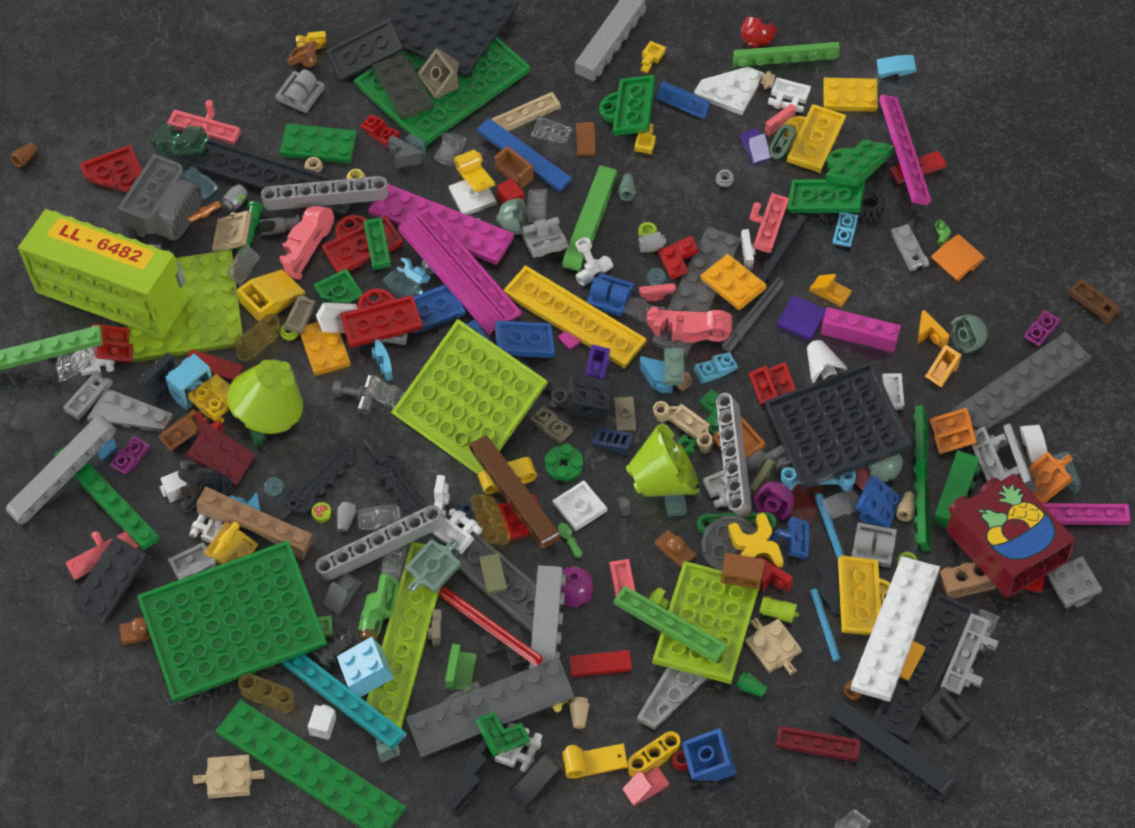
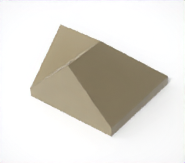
M436 48L418 72V77L435 99L459 88L457 77L459 62L439 48Z

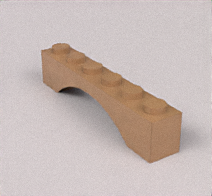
M205 487L197 501V513L214 521H227L232 524L237 522L240 526L263 536L275 545L289 540L294 556L301 560H304L312 545V534L208 487Z

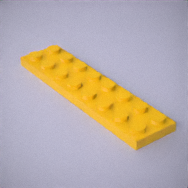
M526 265L503 290L511 300L560 330L569 333L586 346L591 348L592 344L610 348V360L624 369L646 344L647 339Z

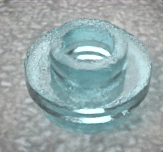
M659 268L651 269L647 274L648 283L653 286L663 284L665 273Z
M270 477L264 483V491L270 496L279 495L283 491V482L277 477Z

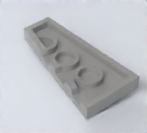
M105 388L87 417L88 422H91L97 416L102 415L111 424H120L131 428V426L140 427L141 430L163 432L174 419L172 413Z
M667 667L637 716V721L655 730L708 678Z

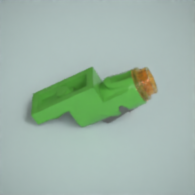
M387 573L380 575L377 592L366 596L358 628V636L361 642L370 637L377 640L382 628L383 619L393 616L399 582Z

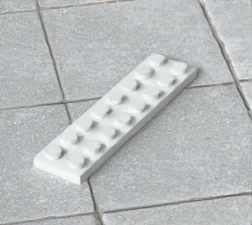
M901 556L852 681V691L891 701L940 572L939 566Z

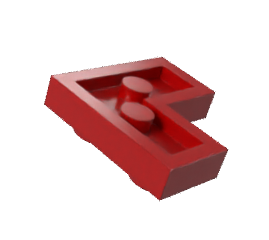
M689 236L658 250V253L671 280L688 273L683 260L699 253V250L692 236Z

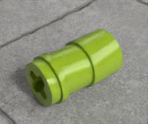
M770 596L763 597L759 613L764 616L778 618L788 623H793L794 617L799 616V613L796 612L797 604L773 599Z

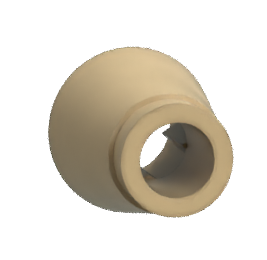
M904 493L896 508L898 519L910 521L915 516L914 500L916 495L914 493Z
M574 697L571 699V703H569L573 728H585L590 705L587 698Z

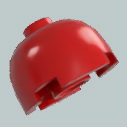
M747 17L741 26V37L748 44V47L752 49L763 48L773 41L777 28L769 23V26L761 23L762 19Z

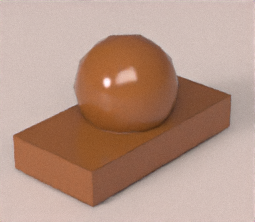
M311 41L293 49L287 63L292 66L301 62L305 67H313L317 63L315 50L319 44Z
M667 530L654 542V545L681 569L684 561L691 563L697 556L695 552L685 545L682 537L675 536L670 530Z
M137 617L130 623L120 624L123 645L152 640L143 617Z

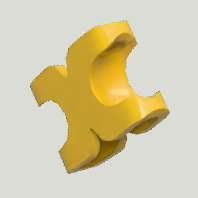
M764 513L757 515V532L752 535L743 533L737 523L728 525V532L733 546L737 550H744L741 555L753 558L764 556L778 568L783 567V558L778 544L774 541H767L772 533V528Z

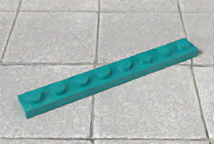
M303 654L280 663L391 750L406 737L405 731Z

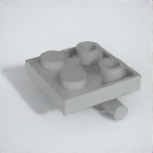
M558 217L538 220L534 224L522 227L524 233L522 234L523 240L533 257H541L547 253L558 252L568 248V242L558 226Z
M204 542L168 559L177 580L216 567L214 558H208L203 554L207 549Z

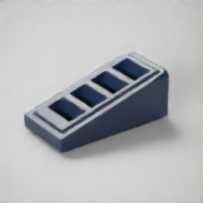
M598 428L591 445L628 456L634 442V434ZM604 435L603 440L599 441L600 436ZM608 437H611L610 442H606Z

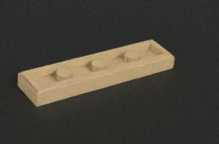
M553 92L494 117L492 120L505 130L510 131L560 109L561 104Z

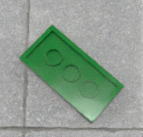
M286 123L280 156L300 159L316 157L320 161L351 164L357 131Z
M826 179L792 180L787 207L788 213H861L865 181L856 187L826 181Z

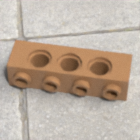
M966 562L955 568H944L940 571L938 583L943 595L952 599L997 588L975 562ZM976 573H981L984 576H978ZM957 578H962L965 581H959Z

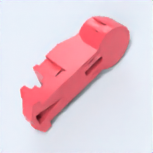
M317 205L307 208L302 221L292 228L287 236L288 240L282 244L287 255L280 256L279 259L286 274L292 278L301 279V272L321 239L330 233L334 222L333 211L330 208Z
M652 307L647 312V324L654 334L660 336V332L667 328L668 332H671L672 342L680 340L682 342L695 343L705 339L720 342L728 339L732 331V316L721 310L688 312L658 310V307Z

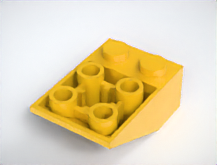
M283 269L251 279L237 289L239 302L261 325H264L293 304L298 296L306 294Z

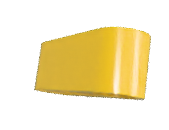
M524 457L507 462L523 484L537 478L531 458ZM484 470L478 474L485 494L500 492Z
M673 731L667 732L633 754L628 761L629 775L633 778L640 771L644 775L670 760L680 750L679 735ZM674 742L676 745L668 746L666 743ZM657 753L659 756L653 758L650 756V754ZM640 764L643 767L640 769H636L633 767V765Z

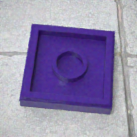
M793 295L779 318L776 327L811 341L824 319L826 309Z

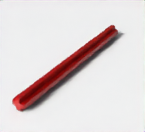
M443 587L439 591L442 599L533 665L538 666L543 662L542 655L449 588Z

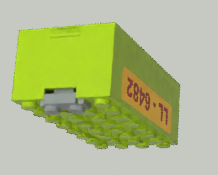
M45 209L18 246L19 253L36 293L162 339L189 300L184 285L186 280L180 263L176 261L173 253L157 249L153 245L143 244L136 239L126 238L119 233L109 232L105 228L95 227L88 222L78 221L74 217L61 215L57 211Z

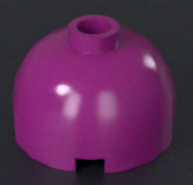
M775 481L764 484L757 491L753 499L757 505L756 510L758 513H771L780 521L789 516L794 505V497L791 490L786 485Z
M576 566L563 569V573L566 574V584L561 587V593H565L564 605L579 607L580 604L589 602L593 596L594 583L588 571Z

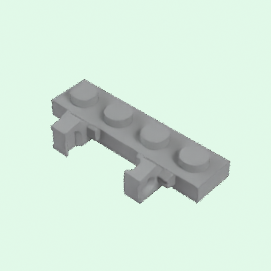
M985 426L974 431L977 443L972 444L976 456L980 458L979 463L987 481L995 477L1001 481L1013 473L1020 479L1022 476L1018 466L1007 470V468H1003L998 457V448L1009 444L1005 434L1003 433L997 437L994 435L989 436Z
M971 613L940 686L941 689L945 686L948 692L960 696L963 686L969 687L971 684L979 688L981 687L983 678L972 674L974 669L971 667L979 649L982 650L985 647L996 651L999 641L989 638L991 634L986 632L990 620Z

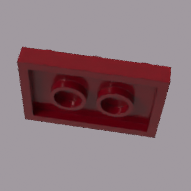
M206 423L186 456L204 468H215L223 475L229 476L233 482L232 486L236 487L255 454Z

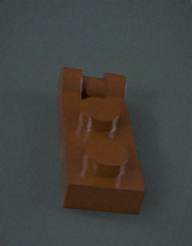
M1082 279L1069 290L1068 294L1099 316L1105 324H1110L1113 321V317L1118 316L1122 312L1118 305Z

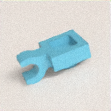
M401 258V261L405 263V268L398 266V271L404 272L407 277L419 284L428 283L431 276L425 273V269L418 266L413 267L410 259Z

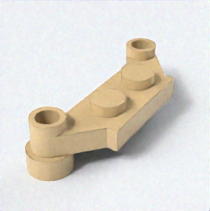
M663 401L654 404V415L659 422L671 421L697 440V445L702 453L707 454L711 452L713 440L709 434L711 425L682 404L669 407Z

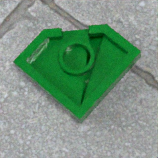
M347 269L313 284L321 300L326 303L356 304L363 294Z

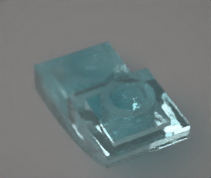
M193 166L184 173L185 178L198 182L201 185L202 198L204 199L218 189V186L207 175L203 176Z

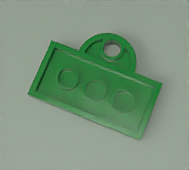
M654 75L620 79L618 92L606 96L601 101L599 111L605 121L614 123V136L649 132L656 83Z
M862 140L855 148H841L832 151L826 158L827 167L830 169L826 173V181L858 187L895 152L894 145Z

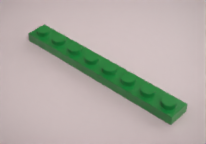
M923 405L915 406V414H913V423L916 426V431H913V438L916 442V447L913 448L916 459L914 473L917 476V481L914 482L917 498H915L914 503L918 516H915V524L918 527L915 540L916 544L920 545L923 552L931 551L928 414Z
M64 448L54 453V456L56 457ZM88 462L73 475V478L143 551L159 541V536Z

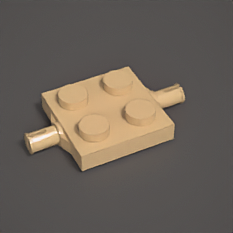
M754 618L750 623L756 629V632L745 640L747 646L768 674L777 668L784 667L789 675H793L797 670L791 664V660L802 652L800 646L779 619L763 626L758 618Z
M249 755L208 758L206 775H193V783H206L209 799L250 795L252 779H264L265 774L264 770H251Z

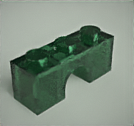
M158 124L149 141L158 153L201 155L210 138L201 126H187L185 131L179 135L173 125Z

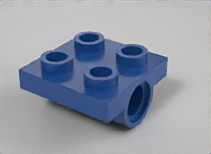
M599 273L598 277L593 280L587 303L598 310L622 317L634 290V283Z
M869 476L856 507L861 512L860 520L869 525L889 528L902 496L876 476Z

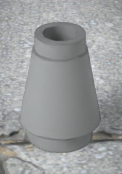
M341 502L340 506H338V531L348 532L357 512L354 504Z

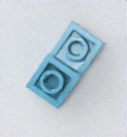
M899 55L877 60L879 76L881 78L897 73L899 76H904L917 72L913 55Z
M849 213L839 214L833 244L851 248L858 215Z
M375 340V347L372 348V358L376 359L377 366H380L381 374H385V381H393L388 353L379 340Z
M728 352L713 356L711 361L695 364L693 369L702 384L727 375L736 370L738 366L731 353Z

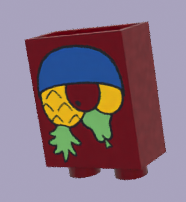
M1014 473L1001 481L996 477L988 480L981 487L979 494L970 499L963 495L957 498L948 509L950 513L947 528L948 534L1006 598L1011 597L1070 561L1075 538Z

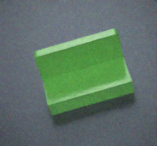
M452 644L445 679L446 689L470 692L477 655L461 652L460 645Z

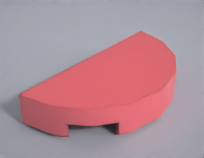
M674 283L639 287L640 296L646 298L647 301L663 300V296L669 293L673 294L676 290Z

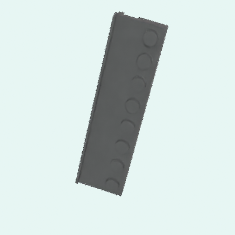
M558 657L408 716L406 719L422 758L481 735L475 722L481 716L496 712L502 726L572 699L575 696Z

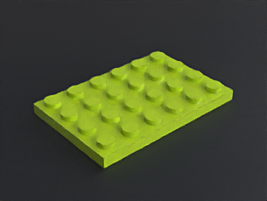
M684 561L668 611L727 644V649L717 663H714L661 632L652 663L731 684L759 590L721 583V570Z

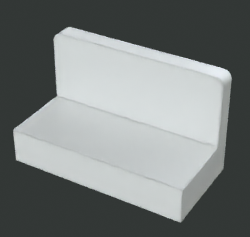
M323 303L316 317L323 332L345 333L340 314L358 308L356 304Z

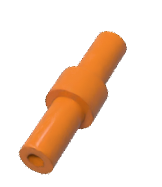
M216 201L206 207L202 206L197 212L186 218L188 221L191 220L190 223L199 218L203 219L209 216V213L221 208L219 201Z

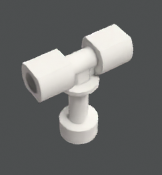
M582 238L576 242L578 251L583 252L587 261L584 265L585 269L576 274V279L579 284L586 286L594 280V275L599 272L605 273L611 269L613 263L607 256H603L599 260L593 259L590 251L592 244L589 238Z

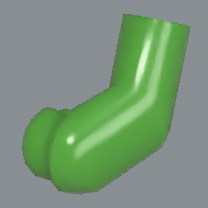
M938 220L935 223L936 231L940 235L937 244L942 247L948 242L951 230L943 220Z

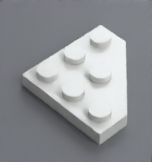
M745 67L702 79L694 94L711 101L713 105L743 115L761 83L764 72Z

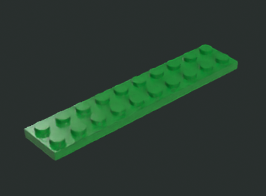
M242 700L237 703L216 729L217 735L359 828H392L406 810V806Z

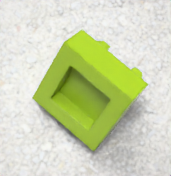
M660 587L652 592L649 600L664 609H667L670 604L667 599L662 598L665 591Z

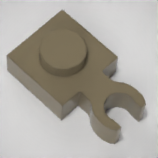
M433 609L432 627L428 628V639H432L433 647H441V609Z

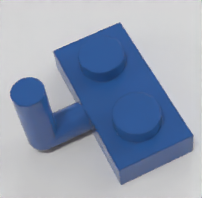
M791 517L788 520V531L779 528L767 540L776 541L779 537L788 539L787 555L805 560L808 557L809 522Z

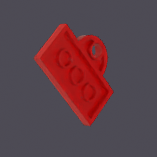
M359 215L344 217L336 225V239L321 245L323 253L336 273L344 269L348 271L353 270L371 261L363 222L367 220L365 217ZM387 215L382 216L388 252L403 246L404 242ZM348 223L354 224L352 228L345 227Z
M383 289L366 291L358 300V309L340 314L350 348L423 329L413 295L394 300L392 294ZM373 296L379 297V299L374 302L369 300Z

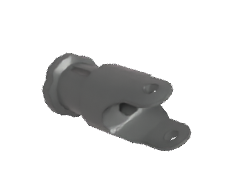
M300 215L292 218L277 217L260 220L259 222H274L276 224L273 231L263 232L260 235L286 233V231L292 230L301 222Z

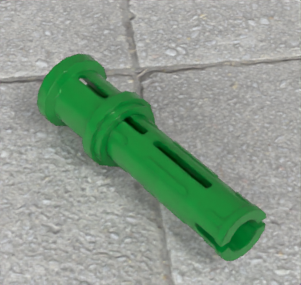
M251 201L247 205L248 212L251 214L246 245L240 246L237 249V252L241 255L249 254L254 231L260 223L259 216L264 209L261 203Z

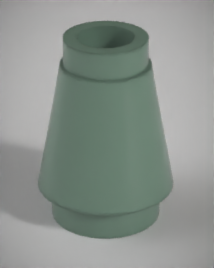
M631 174L623 175L618 189V195L624 201H630L636 195L634 180Z

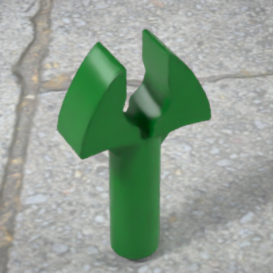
M685 434L678 440L677 445L681 443L682 446H688L684 448L686 454L694 455V447L698 446L697 440L688 439Z

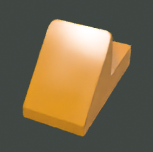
M836 274L818 276L809 291L842 307L851 295V290L835 282Z
M925 310L922 311L918 344L930 337L934 344L943 349L945 344L948 345L950 335Z
M945 344L925 377L943 387L952 371H957L962 355Z

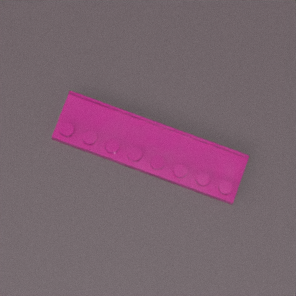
M430 207L414 215L409 221L401 223L398 228L399 232L489 336L495 332L494 325L496 321H514L521 317L522 312Z

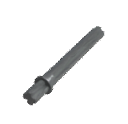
M776 277L736 328L731 331L729 338L722 344L723 350L731 352L736 344L742 341V337L782 288L784 283L782 279Z

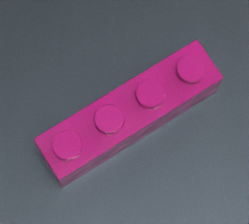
M827 307L822 323L821 335L894 353L901 325Z

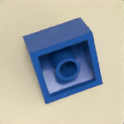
M720 728L682 742L692 780L719 781L737 774L728 739Z

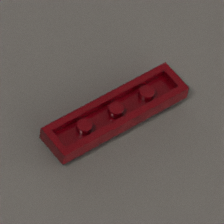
M779 726L775 748L857 762L861 740Z

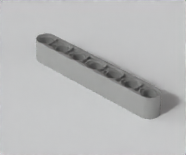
M376 176L268 186L261 191V197L265 209L281 210L316 205L324 206L378 201L387 198L389 192L387 180L384 177Z
M722 393L716 400L727 503L736 516L745 518L751 513V499L740 406L729 393Z
M102 415L94 418L7 505L6 511L18 524L26 523L113 437L116 432L115 427Z
M428 506L321 557L316 562V569L323 580H334L345 573L440 529L445 523V518L438 506Z

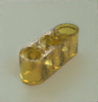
M266 315L237 339L235 348L239 360H251L280 335L281 326L277 315Z
M482 494L474 495L471 499V508L478 525L483 529L482 534L485 541L497 546H506L510 540V533L496 500L493 497Z
M249 673L239 678V688L245 698L285 713L295 708V699L291 689ZM253 684L252 687L245 688V685ZM265 691H271L269 695H263ZM284 698L290 699L287 702H281V700Z

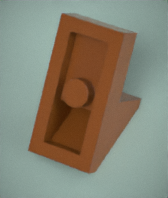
M594 122L576 123L577 156H594Z

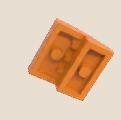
M959 234L946 242L931 256L957 282L970 270L973 271L985 259L980 252Z
M967 407L930 419L939 454L977 443Z

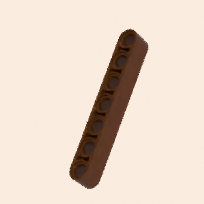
M485 434L470 443L469 448L473 456L538 545L545 549L560 540V535L490 438Z

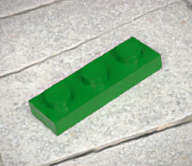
M382 217L364 220L373 270L391 267Z

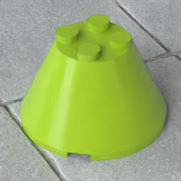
M263 360L260 364L238 375L232 381L228 390L227 401L235 418L238 417L244 422L247 428L256 432L275 434L287 431L299 421L303 411V399L291 366L287 362Z
M663 423L654 429L629 465L626 466V469L635 480L634 487L638 493L642 492L645 497L695 495L700 490L699 488L696 489V485L699 482L695 470L681 443L679 445L675 443L672 438L675 436L674 433Z

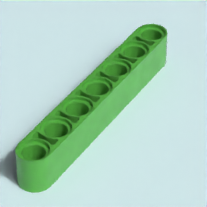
M599 166L565 253L562 265L564 268L582 271L586 259L583 252L578 251L576 242L582 238H589L591 244L593 243L617 180V169Z

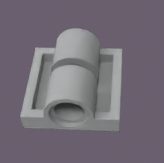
M302 70L300 73L293 71L275 97L277 101L307 113L325 87L324 83L317 81L310 71Z
M858 523L852 557L878 560L879 566L890 568L897 530Z
M1083 556L1062 565L1046 575L1065 608L1072 605L1075 607L1082 606L1089 602L1092 596L1102 592L1101 586Z

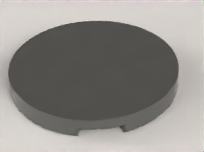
M728 515L715 520L706 528L702 538V553L706 562L713 569L722 571L725 553L741 555L744 551L737 550L733 546L728 532V525L737 523L743 533L752 535L757 530L751 522L739 516Z

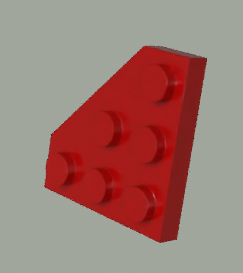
M131 145L79 164L86 181L125 193L129 192L143 171Z

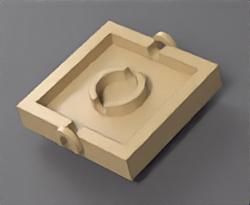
M248 211L241 213L232 212L230 216L218 219L212 250L219 252L246 245L251 214Z

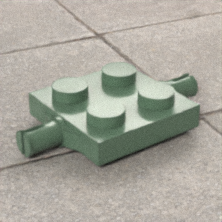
M452 538L446 546H443L431 539L405 567L415 578L407 588L414 593L422 585L436 593L462 565L451 553L459 543Z

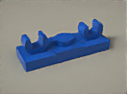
M664 81L660 85L656 98L702 119L706 118L711 101Z

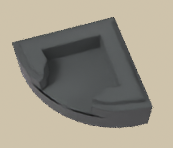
M625 496L618 497L617 501L622 515H630L629 500Z

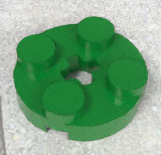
M570 444L554 447L545 456V471L551 479L571 482L580 476L583 468V457ZM561 461H567L568 466H560Z

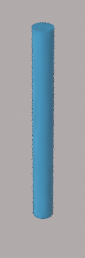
M817 494L815 499L838 559L841 555H845L823 495Z
M812 589L810 593L833 662H840L841 657L818 589Z

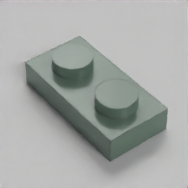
M664 348L665 385H684V348Z

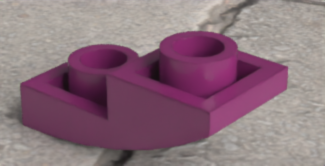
M1044 310L1037 321L1033 322L1023 338L1040 347L1058 326L1060 319Z
M133 435L124 450L120 449L109 465L126 475L140 462L151 446Z

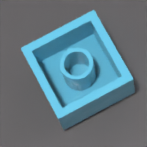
M193 354L185 358L182 364L176 369L171 370L165 378L170 396L187 410L194 404L188 399V394L210 379L212 375L210 367Z
M373 637L337 656L348 687L359 697L394 679L383 648Z

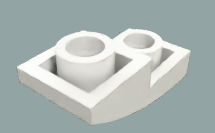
M1040 425L1021 426L1022 446H1026L1028 464H1031L1047 452L1045 439Z

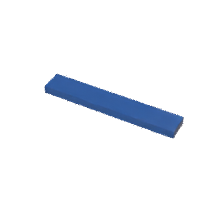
M488 118L477 129V133L499 149L503 150L508 146L533 165V173L558 192H561L572 181L569 175L492 119Z

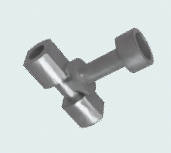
M368 375L365 386H360L359 389L346 387L343 382L335 381L332 387V395L341 397L342 394L357 396L358 401H360L358 412L370 415L373 406L372 396L377 393L380 383L379 377Z

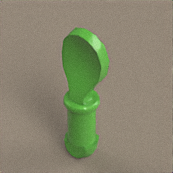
M560 523L558 525L559 535L563 539L568 540L567 545L570 546L574 553L573 555L581 558L583 552L576 543V539L572 538L571 528L566 523Z

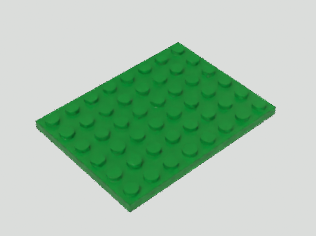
M496 37L467 79L457 75L459 88L438 99L433 97L417 75L426 61L405 51L376 64L356 78L354 84L424 148L529 73L531 67Z
M289 540L137 595L173 703L327 646Z

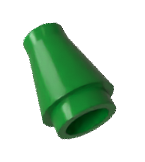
M744 671L736 684L740 688L739 690L761 698L767 689V686L763 685L750 672L747 674Z

